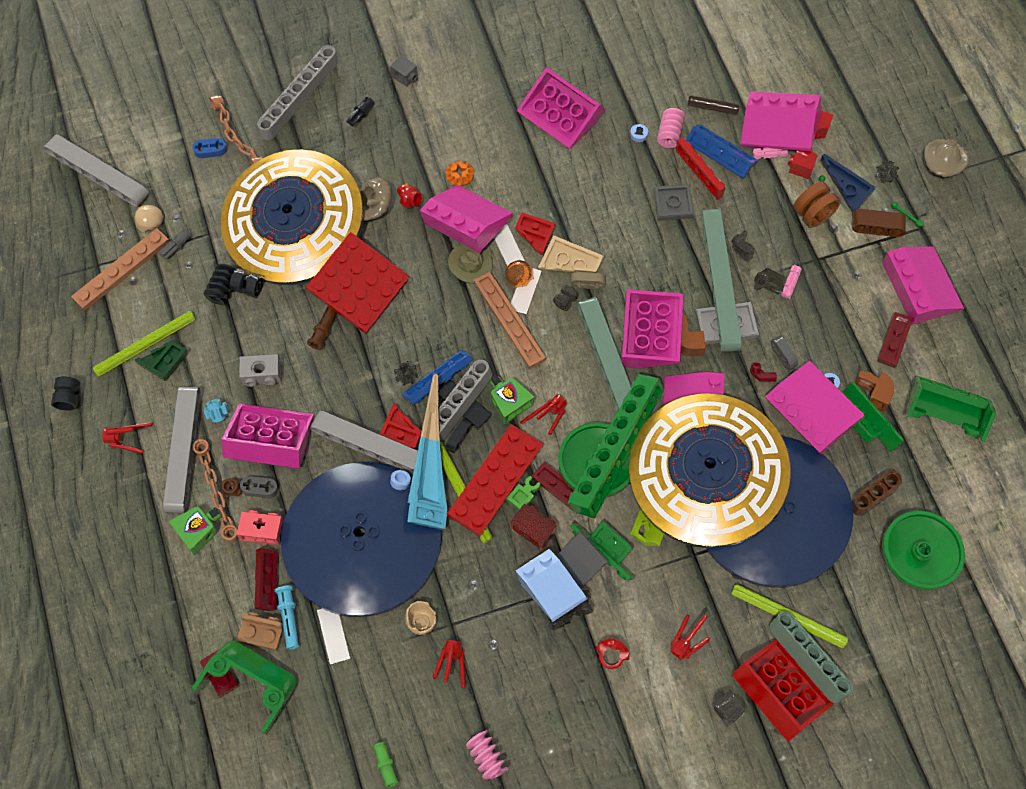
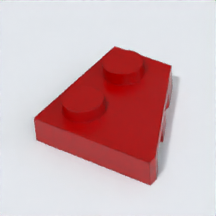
M522 212L515 226V231L543 256L556 223Z
M393 404L379 435L416 450L422 432Z

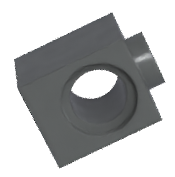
M402 55L390 65L391 77L404 86L408 87L416 81L418 77L417 65Z

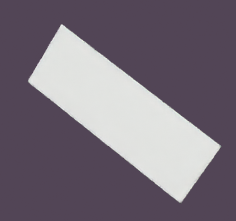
M504 225L494 236V239L509 271L526 265L508 225Z
M524 266L511 301V305L516 312L527 314L541 270Z
M324 609L317 610L330 664L350 659L340 616Z

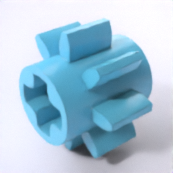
M214 399L206 403L207 407L203 411L206 419L211 418L212 422H220L226 418L225 414H228L229 409L226 402L221 403L220 399Z

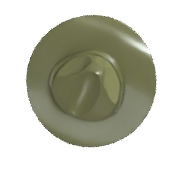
M463 244L451 251L448 257V266L455 277L466 283L474 284V279L488 272L491 273L492 258L485 249L479 253Z

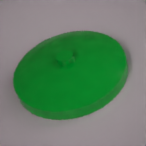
M588 423L572 430L563 440L559 450L558 466L562 478L571 489L575 490L578 485V481L583 476L588 462L594 456L597 446L605 436L607 428L610 427L609 424ZM630 454L606 498L620 493L630 484Z
M911 511L902 514L888 526L883 536L882 553L887 567L899 581L909 587L924 591L941 589L949 585L962 571L965 562L963 541L957 530L946 519L937 514L927 511Z

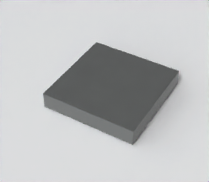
M689 184L654 187L658 221L694 218Z
M580 531L556 556L580 589L609 562L583 531Z

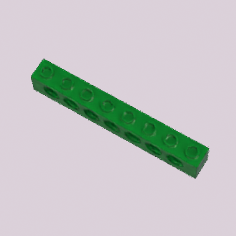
M638 374L636 380L633 381L631 389L627 396L624 397L620 409L615 413L614 419L610 427L607 428L604 438L597 446L594 456L588 462L583 476L580 477L578 485L569 497L568 503L575 513L595 519L625 464L644 423L649 419L664 391L659 378Z

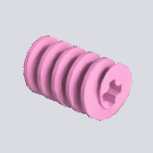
M669 108L662 113L657 142L662 147H676L677 140L680 139L683 118L685 117V113L682 110Z
M487 730L471 738L466 744V748L472 749L470 752L472 757L477 756L474 763L481 764L478 767L479 772L486 771L482 778L484 780H492L508 771L509 768H501L505 761H497L501 753L492 752L496 748V744H488L492 737H484L488 732Z

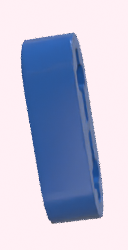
M221 138L199 140L192 146L193 152L198 158L218 157L227 152L226 143Z

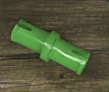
M386 742L377 743L373 746L378 761L377 768L381 771L385 788L396 786L399 782L393 769L394 762L393 759H390Z

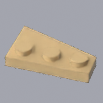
M553 236L538 268L552 271L597 273L604 256Z

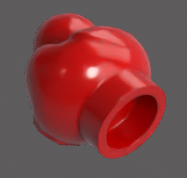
M408 183L397 188V193L401 196L399 201L401 206L412 208L421 204L422 194L418 192L417 188L409 186Z

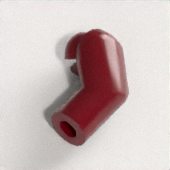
M757 362L751 365L750 373L759 382L777 381L776 372L765 373L761 369V364Z

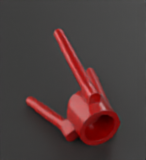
M555 395L540 408L525 417L520 423L524 424L540 412L541 414L537 416L538 420L548 412L553 415L557 413L558 415L548 432L551 435L566 412L564 408L567 406V402L560 395Z
M153 423L104 428L102 434L103 442L110 443V447L143 454V450L119 444L118 441L122 440V433L150 427Z
M686 615L675 639L670 644L672 646L670 652L678 659H689L693 653L710 641V638L707 637L690 650L691 645L689 641L706 621L707 615L703 616L686 639L681 638L679 641L690 618L689 615Z
M446 641L445 648H442L441 656L432 678H437L445 658L447 664L444 683H447L451 663L459 658L461 687L465 688V651L461 650L462 644L460 642Z

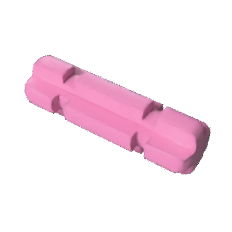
M753 149V157L756 159H761V157L773 158L778 157V155L784 157L788 154V149Z
M792 266L781 294L783 298H791L801 272L800 266Z

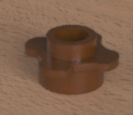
M229 478L221 482L223 498L241 495V490L239 489L240 480L238 478Z

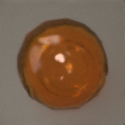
M516 260L507 266L505 279L513 287H524L528 285L530 280L534 279V270L527 262Z

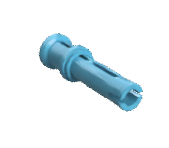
M281 586L275 589L279 601L277 609L282 614L287 650L300 647L294 617L296 603L293 602L292 597L293 586Z

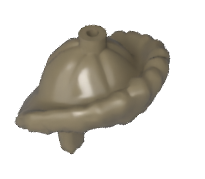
M936 139L929 142L924 149V160L931 172L942 177H951L961 173L968 166L969 156L964 148L957 144L958 141L954 139Z
M381 177L372 178L363 183L359 188L364 206L363 221H368L380 217L387 211L391 200V190L389 183Z

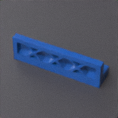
M702 124L693 126L686 139V142H689L694 148L742 178H745L751 167L755 166L759 161Z

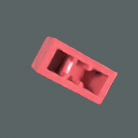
M254 510L242 512L237 536L240 541L280 545L284 521L276 513L265 515Z

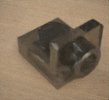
M744 230L741 234H736L732 239L731 251L748 263L753 258L755 249L750 243L745 242L748 232Z
M766 268L755 276L754 289L758 291L761 288H765L779 295L783 292L786 276Z

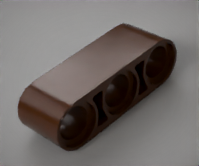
M857 209L853 212L852 230L863 234L901 237L906 233V216L902 213Z
M889 471L857 494L852 501L853 513L857 516H863L892 495L901 485L902 476L896 471ZM887 480H892L895 485L889 484ZM872 491H877L880 496H875ZM857 502L864 503L865 507H860Z

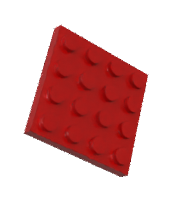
M350 232L305 289L366 334L410 276Z

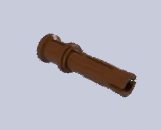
M327 306L319 324L314 326L311 338L307 340V344L313 349L322 350L323 342L330 334L329 328L337 312Z

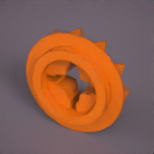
M456 160L446 168V178L453 185H466L473 179L474 170L471 164L466 163L464 160L462 162ZM458 169H460L462 172L461 177L457 173Z

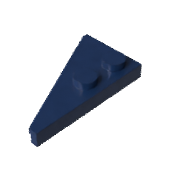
M825 153L820 159L851 211L854 212L859 209L876 187Z

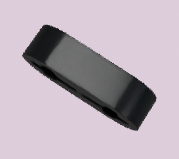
M463 418L448 439L445 449L456 453L469 434L473 423Z

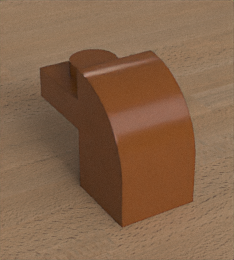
M682 315L680 353L685 356H704L706 349L704 331L689 332L687 315Z
M861 370L856 378V385L871 391L869 400L878 410L885 412L894 394V384L891 378L881 372L878 378L871 372Z

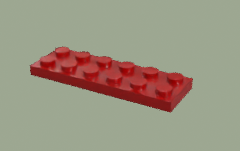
M510 424L448 511L447 517L481 537L544 444Z

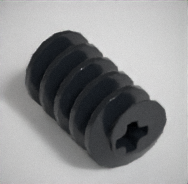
M227 264L216 265L215 271H213L212 277L206 286L207 289L203 292L210 302L218 305L224 304L222 300L227 299V295L224 293H230L228 287H230V280L236 268Z

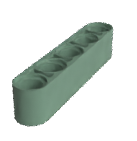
M786 611L780 612L769 625L771 633L831 702L840 703L852 692L851 682L792 614Z

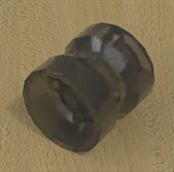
M564 285L561 293L553 298V302L559 309L568 311L571 303L575 302L579 295L572 287Z
M582 590L587 599L573 608V615L583 616L593 613L589 590Z

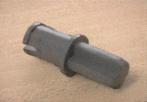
M183 228L174 238H170V242L160 250V255L168 259L175 251L182 248L181 246L192 237V234L186 228Z

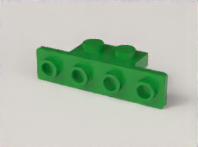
M855 382L851 383L842 392L865 415L853 427L866 443L879 438L888 450L892 452L904 441Z
M602 521L592 534L588 533L579 523H572L570 525L575 536L580 531L584 532L609 560L607 565L615 567L618 570L617 574L622 579L633 580L636 577L622 564V561L634 547L607 522Z

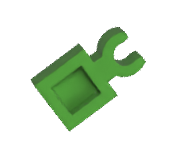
M531 476L526 479L524 487L518 484L506 498V501L521 513L534 499L532 492H536L540 488L539 482L535 486L529 484L532 481Z

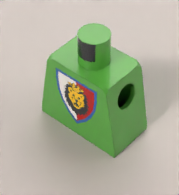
M496 376L490 381L494 388L490 392L491 401L504 424H507L534 405V396L514 378L503 382L499 376Z
M195 507L170 520L169 523L195 556L217 534V530L212 523L218 520L221 515L215 507L206 514L199 507Z

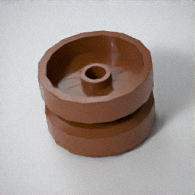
M822 181L806 189L793 205L795 212L799 216H804L803 220L810 228L824 223L836 212L841 204V200L835 193H830V188Z

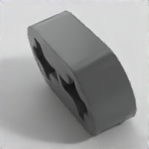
M779 336L771 340L772 349L787 370L797 367L798 360L785 339Z
M248 476L240 482V488L247 496L273 498L278 493L276 482L270 478ZM252 482L255 487H250V490H247L246 486ZM271 484L273 489L267 492L265 488Z

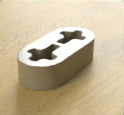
M575 272L571 274L570 284L575 288L603 289L606 284V277L600 273Z

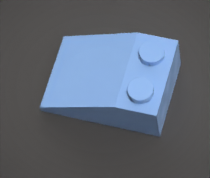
M550 549L516 570L522 587L552 622L587 599L561 561Z

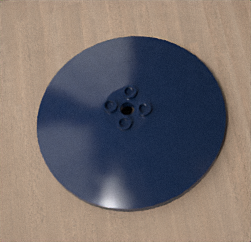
M782 436V439L786 445L790 460V484L785 501L777 516L764 530L744 542L727 547L706 548L712 558L732 575L751 584L771 588H785L805 584L824 574L844 552L853 527L854 513L851 495L847 484L837 468L829 459L813 447ZM710 460L706 465V467L709 469H712L716 466L715 462L712 460Z
M350 463L335 467L319 475L308 483L296 496L283 523L281 550L284 565L291 580L309 601L334 614L348 617H369L386 613L401 606L422 589L429 580L438 561L441 548V529L408 522L410 505L408 498L412 477L407 489L397 490L391 486L390 479L392 473L398 469L379 463ZM357 529L365 530L364 536L359 538L354 536V532Z

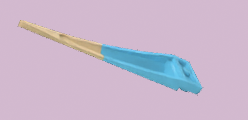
M434 374L408 503H410L408 522L436 529H445L447 503L439 438L438 375Z

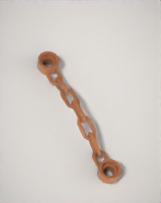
M217 95L210 97L209 100L212 108L215 111L218 109L221 111L220 122L225 125L226 130L224 134L228 140L234 142L239 147V151L251 156V165L263 159L255 155L253 148L242 144L235 132L229 128L230 116L229 112L223 107V98ZM227 113V120L225 118L222 120V114L226 115ZM230 131H231L232 134L234 135V136L232 137V139H231V138L229 137V135H228V134H230ZM244 147L250 150L249 153L243 150Z
M198 439L193 444V450L199 456L201 464L206 466L205 479L207 484L212 486L214 506L221 511L223 517L221 519L223 528L221 535L226 542H234L238 539V530L233 526L231 518L226 516L224 511L225 500L222 493L216 489L217 477L215 471L210 469L209 466L211 463L210 446L206 440ZM201 447H205L204 451H199ZM207 455L208 461L207 459L203 461L202 456ZM211 472H212L213 477H214V481H213V479H210V481H209V478H208L207 473H208L209 475H211ZM218 494L222 501V504H219V506L215 499V496L218 497ZM229 520L230 525L225 526L224 521L227 523ZM229 533H234L232 537H228Z

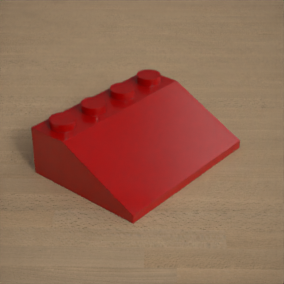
M777 639L745 661L732 674L734 679L787 742L792 740L835 704L823 694Z

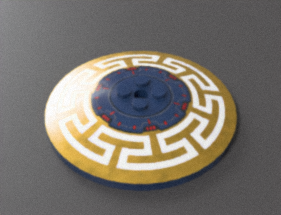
M288 150L275 153L251 165L237 178L230 188L221 212L222 238L228 253L238 266L243 270L249 271V273L253 272L262 275L264 282L277 285L306 283L313 279L350 232L359 238L364 218L363 200L352 175L335 159L309 150ZM287 207H292V211L290 213H284V210Z
M695 394L666 404L644 423L631 450L629 478L631 489L639 508L646 518L662 533L691 546L720 548L736 545L754 537L764 530L777 516L785 501L790 484V460L782 436L772 422L755 407L726 395ZM707 460H712L716 466L709 469L704 463Z

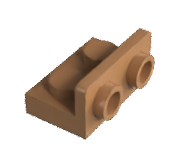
M249 612L248 615L242 614L241 619L243 622L237 641L278 651L284 631L280 620L274 617H268V619L260 618L259 614Z

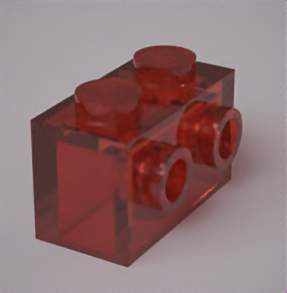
M524 503L510 521V528L543 551L557 532L556 523L551 518H545L540 515V512L534 506H527Z

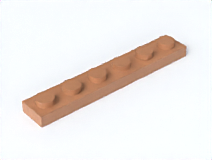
M156 228L71 296L72 299L86 311L170 242L169 239Z
M488 272L474 279L475 286L529 370L545 362L546 357L492 274Z

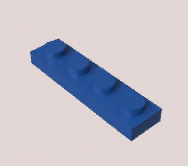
M460 350L403 392L402 396L412 405L420 402L430 392L434 374L438 375V385H440L442 382L451 379L457 371L466 368L468 363L472 361L471 356Z

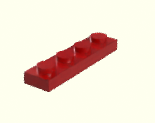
M683 137L677 140L675 151L715 199H721L725 191L724 183L718 180L713 170L704 163L699 154L697 155L689 142H686Z

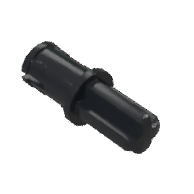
M365 97L358 106L354 107V112L346 119V122L350 126H354L361 118L366 116L367 111L374 105V101L370 97Z

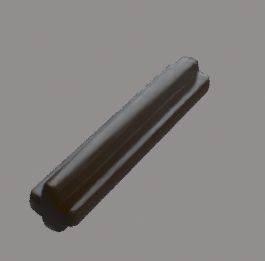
M692 95L688 99L689 106L735 115L739 111V105Z

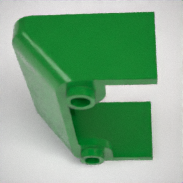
M916 376L906 408L907 417L920 418V416L929 415L962 426L966 430L967 435L977 437L978 435L982 442L986 441L997 414L990 399L921 376Z
M229 641L209 660L191 689L198 695L210 675L222 677L227 674L231 666L268 688L263 694V704L266 708L273 711L261 730L264 735H267L294 692L296 679L289 672L237 641Z

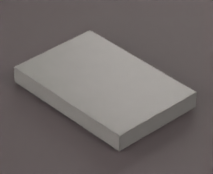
M751 302L736 304L741 340L758 338L759 332ZM715 307L696 309L699 330L704 331L705 345L720 343Z

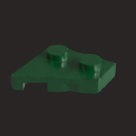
M171 340L163 344L162 347L151 350V354L143 358H136L135 362L166 381L187 355L188 351Z

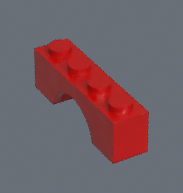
M825 111L821 112L814 140L826 137L834 114ZM793 150L796 154H791L788 165L791 166L789 173L809 179L818 155L812 150Z

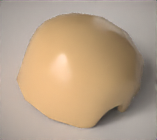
M143 205L137 209L134 222L136 228L140 231H154L162 224L163 215L158 207Z
M416 601L406 610V625L414 634L425 635L431 632L436 625V612L432 610L429 603Z

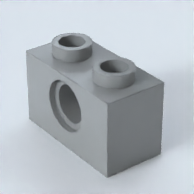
M278 354L240 357L239 378L242 384L253 387L257 384L274 385L275 383H281V361Z

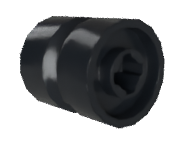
M237 268L230 280V290L257 298L262 291L264 277Z
M67 376L55 378V392L52 395L51 406L63 411L75 410L78 402L77 395L80 390V381Z

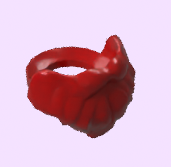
M604 639L596 647V651L599 652L600 663L607 669H616L622 665L623 661L629 660V649L619 639ZM607 647L620 651L619 661L614 665H609L604 661L603 655Z

